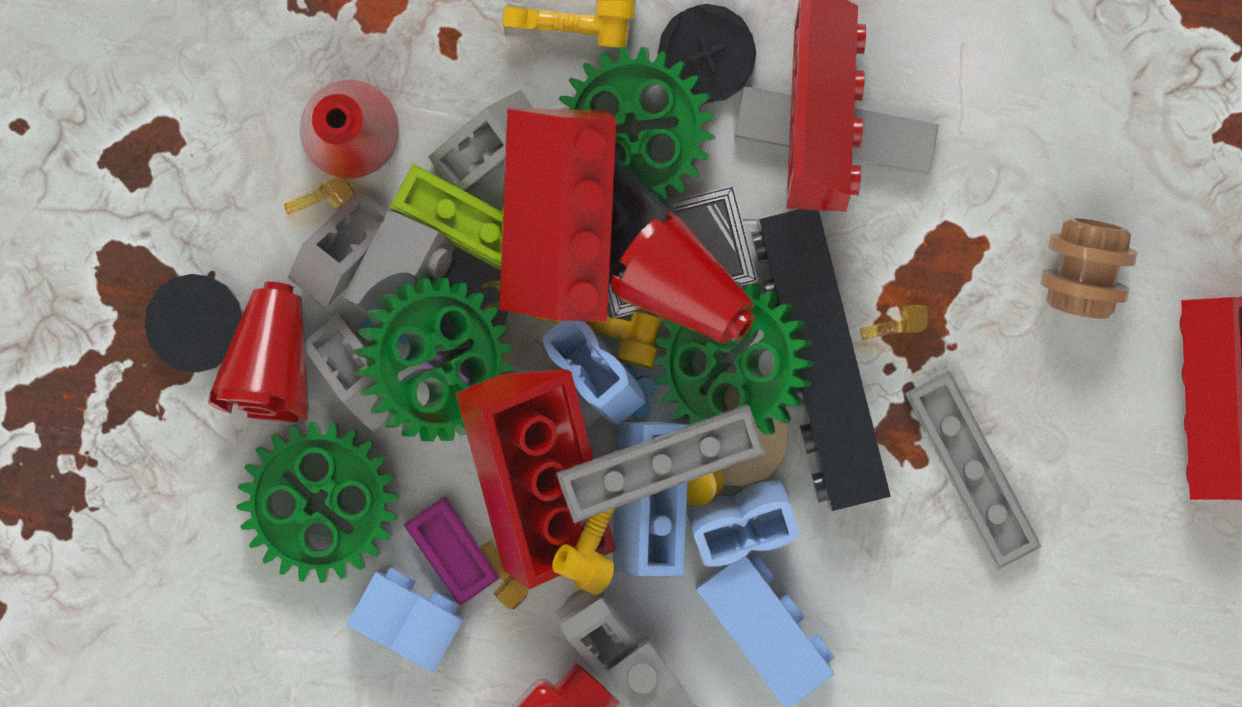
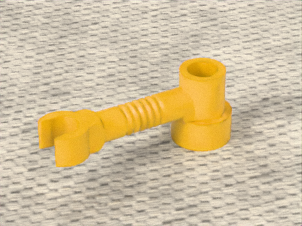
M596 0L595 15H574V13L565 14L564 12L555 13L554 11L504 6L502 26L598 36L597 46L627 48L629 19H635L636 0Z
M634 312L631 322L614 317L610 318V316H607V321H584L594 332L620 339L616 354L618 361L641 368L654 369L653 359L657 358L659 349L655 348V340L662 321L660 318ZM533 316V318L559 324L561 322Z
M615 508L589 517V521H587V525L584 527L585 530L582 531L575 548L564 544L558 549L553 559L552 567L554 572L574 580L577 588L593 595H599L605 591L614 573L613 560L596 552V549Z

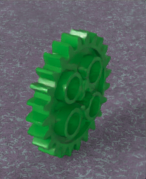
M641 46L636 60H632L628 48L620 47L619 62H614L607 53L603 52L600 54L602 68L597 70L591 64L584 63L583 68L588 79L583 82L570 78L568 81L577 92L574 97L560 96L559 100L570 107L569 110L596 111L595 104L597 99L602 94L613 93L619 102V111L615 116L616 126L630 124L632 120L631 115L635 114L637 120L644 122L676 117L679 121L677 126L641 131L638 135L639 141L635 142L633 135L616 134L615 142L620 143L626 151L625 163L669 202L667 187L672 185L675 189L684 193L687 191L682 176L685 173L696 178L701 176V173L693 164L695 159L710 160L711 158L710 154L700 148L702 141L716 140V135L703 131V124L716 119L715 114L701 112L700 106L705 104L711 97L707 93L694 95L693 89L701 79L698 76H692L683 80L681 76L686 64L682 61L675 64L671 69L667 68L668 53L661 51L655 61L650 62L648 48ZM660 85L668 93V104L662 112L653 114L644 105V95L649 88ZM664 134L670 136L674 141L675 154L668 162L659 163L652 157L651 144L657 136Z
M429 278L415 280L414 288L409 283L398 285V297L393 294L380 297L385 311L374 309L367 312V315L375 324L374 328H361L358 330V333L369 341L368 347L354 349V354L366 358L367 363L366 366L355 370V375L369 377L370 381L360 391L361 396L376 395L378 399L370 411L372 414L389 411L384 426L387 428H397L403 423V437H415L419 432L421 441L434 442L437 435L440 441L454 440L455 431L459 435H467L456 393L496 377L501 372L514 370L513 365L502 361V354L511 351L513 345L500 344L498 339L508 327L507 325H492L491 320L495 317L498 309L492 307L481 310L480 306L483 302L484 294L474 293L466 297V283L454 284L450 288L448 278L435 279L433 285ZM443 315L449 318L452 325V331L448 339L443 336L440 330V321ZM401 335L407 338L410 345V351L406 359H403L397 350V342ZM468 339L470 340V348L435 361L433 368L418 369L401 381L398 379L397 376L400 371L428 362L436 357V352L452 350ZM463 361L467 362L471 369V378L468 384L463 383L459 374ZM421 381L425 382L429 389V399L424 406L417 397V387Z
M735 281L742 289L741 283ZM749 283L746 286L744 292L754 303L751 313L755 316V321L746 335L738 341L734 339L727 343H721L664 319L663 324L672 333L670 338H656L655 343L666 349V356L654 358L653 363L665 367L666 373L654 381L655 384L669 385L670 391L661 399L662 403L679 404L673 414L674 420H684L691 417L689 425L730 411L725 404L724 396L726 390L731 385H734L740 394L737 408L749 405L756 427L764 435H773L775 433L773 418L781 423H789L791 421V417L785 408L787 405L802 406L804 404L801 398L794 392L797 387H811L812 383L801 377L800 373L801 369L813 367L814 362L801 358L800 352L809 348L812 345V341L797 340L796 334L802 330L805 323L804 321H787L794 308L790 304H782L774 308L778 298L776 292L767 291L760 298V285ZM762 330L764 333L763 338L758 343L749 346L756 338L758 331ZM699 349L705 353L707 358L706 368L700 375L694 371L692 366L693 356ZM766 350L772 353L775 360L774 369L768 376L761 373L758 364L760 356ZM729 354H739L734 360V365L738 368L736 372L726 371L732 364L731 359L728 357ZM716 379L708 389V394L704 395L702 392L703 387L709 381Z
M310 421L308 435L306 436L303 435L297 424L291 425L289 430L290 441L287 442L278 433L271 435L275 450L272 452L267 448L258 447L256 452L263 461L261 466L246 464L244 467L255 478L253 482L238 484V489L250 494V500L236 505L238 510L251 512L252 517L240 525L241 530L256 529L258 535L249 544L250 548L265 544L268 550L262 562L266 564L276 557L282 559L279 572L281 575H285L294 565L298 567V577L301 582L307 579L311 569L316 570L320 583L327 581L330 568H334L338 577L344 579L347 577V562L350 561L354 567L362 570L366 566L361 553L365 551L374 557L379 556L381 551L374 542L375 538L389 540L392 537V534L382 524L384 521H394L399 517L395 512L386 509L387 503L400 498V494L387 492L385 488L386 484L396 478V474L388 473L381 475L379 468L386 462L387 456L384 455L371 459L368 454L373 448L374 441L369 440L361 446H357L355 444L357 430L354 428L347 432L344 438L339 437V427L336 422H331L326 434H321L318 422ZM312 452L320 453L328 460L329 471L326 477L320 481L313 480L305 473L304 462ZM288 470L293 472L300 482L314 494L323 490L326 491L329 496L326 498L325 504L352 525V532L344 531L337 521L323 509L315 513L311 512L308 508L312 504L311 497L300 488L291 484L285 478V472ZM347 486H357L366 495V506L360 513H351L342 505L341 495ZM278 490H286L295 498V511L290 517H281L272 509V497ZM315 523L327 525L333 533V543L327 550H318L309 542V530Z

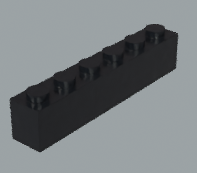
M797 209L761 218L757 221L759 231L751 232V238L757 261L767 260L771 279L763 281L765 293L772 291L778 294L774 308L782 304H790L794 307L787 321H804L805 323L802 330L796 334L797 340L812 341V345L809 348L800 352L801 358L814 362L813 367L801 369L800 373L801 377L812 383L811 387H797L794 393L804 402L803 407L807 419V424L799 425L806 455L815 453L820 471L811 474L818 503L827 501L829 509L836 511L891 497L819 210Z

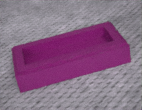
M446 496L404 524L410 536L460 606L501 578Z

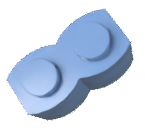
M561 321L543 336V343L550 358L561 370L568 369L572 372L574 384L579 393L607 421L620 425L645 404L644 393L639 383L613 356L608 346L584 321Z
M777 480L756 482L743 488L734 497L717 496L708 504L693 506L687 512L705 566H724L734 563L746 556L751 550L767 551L783 547L800 534L783 484Z
M390 567L387 573L377 570L346 625L434 673L463 622L464 617L456 613L460 605L436 591H433L430 598L413 589L416 580L393 567Z

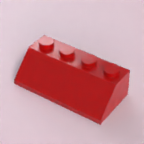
M798 0L794 21L786 208L846 212L851 195L859 196L861 165H852L853 148H861L863 118L854 117V101H862L864 94L865 72L856 70V54L865 53L866 24H857L858 5L847 0Z
M507 108L499 292L500 310L556 321H607L616 118L608 111Z
M1242 297L1181 300L1182 314L1179 327L1183 336L1184 357L1181 375L1185 385L1186 414L1184 417V430L1187 435L1188 448L1186 479L1189 484L1190 500H1242Z
M568 369L502 374L457 392L456 397L503 571L529 590L561 576L553 571L552 565L555 554L564 544L575 548L589 519L586 518L575 523L573 522L556 473L593 460L572 372ZM607 523L605 532H603L601 541L596 549V552L604 556L616 551L609 523Z

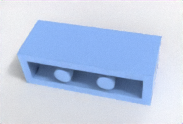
M623 421L618 425L617 451L688 425L665 421ZM687 482L615 508L614 544L616 551L613 552L614 570L638 577L684 576Z
M756 554L750 560L747 556H744L734 563L719 567L695 585V587L784 707H792L835 675L828 665L835 656L818 634L811 639L807 637L798 625L805 618L788 594L781 599L777 597L768 585L775 577L759 555Z

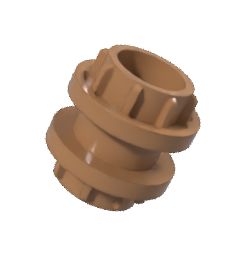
M1069 217V220L1063 222L1061 233L1051 234L1048 245L1049 249L1061 253L1058 270H1043L1040 282L1042 286L1048 288L1047 303L1052 308L1069 314L1107 319L1115 312L1117 303L1127 302L1130 289L1118 283L1117 278L1120 266H1134L1138 252L1129 248L1131 233L1128 229L1103 221L1079 217Z

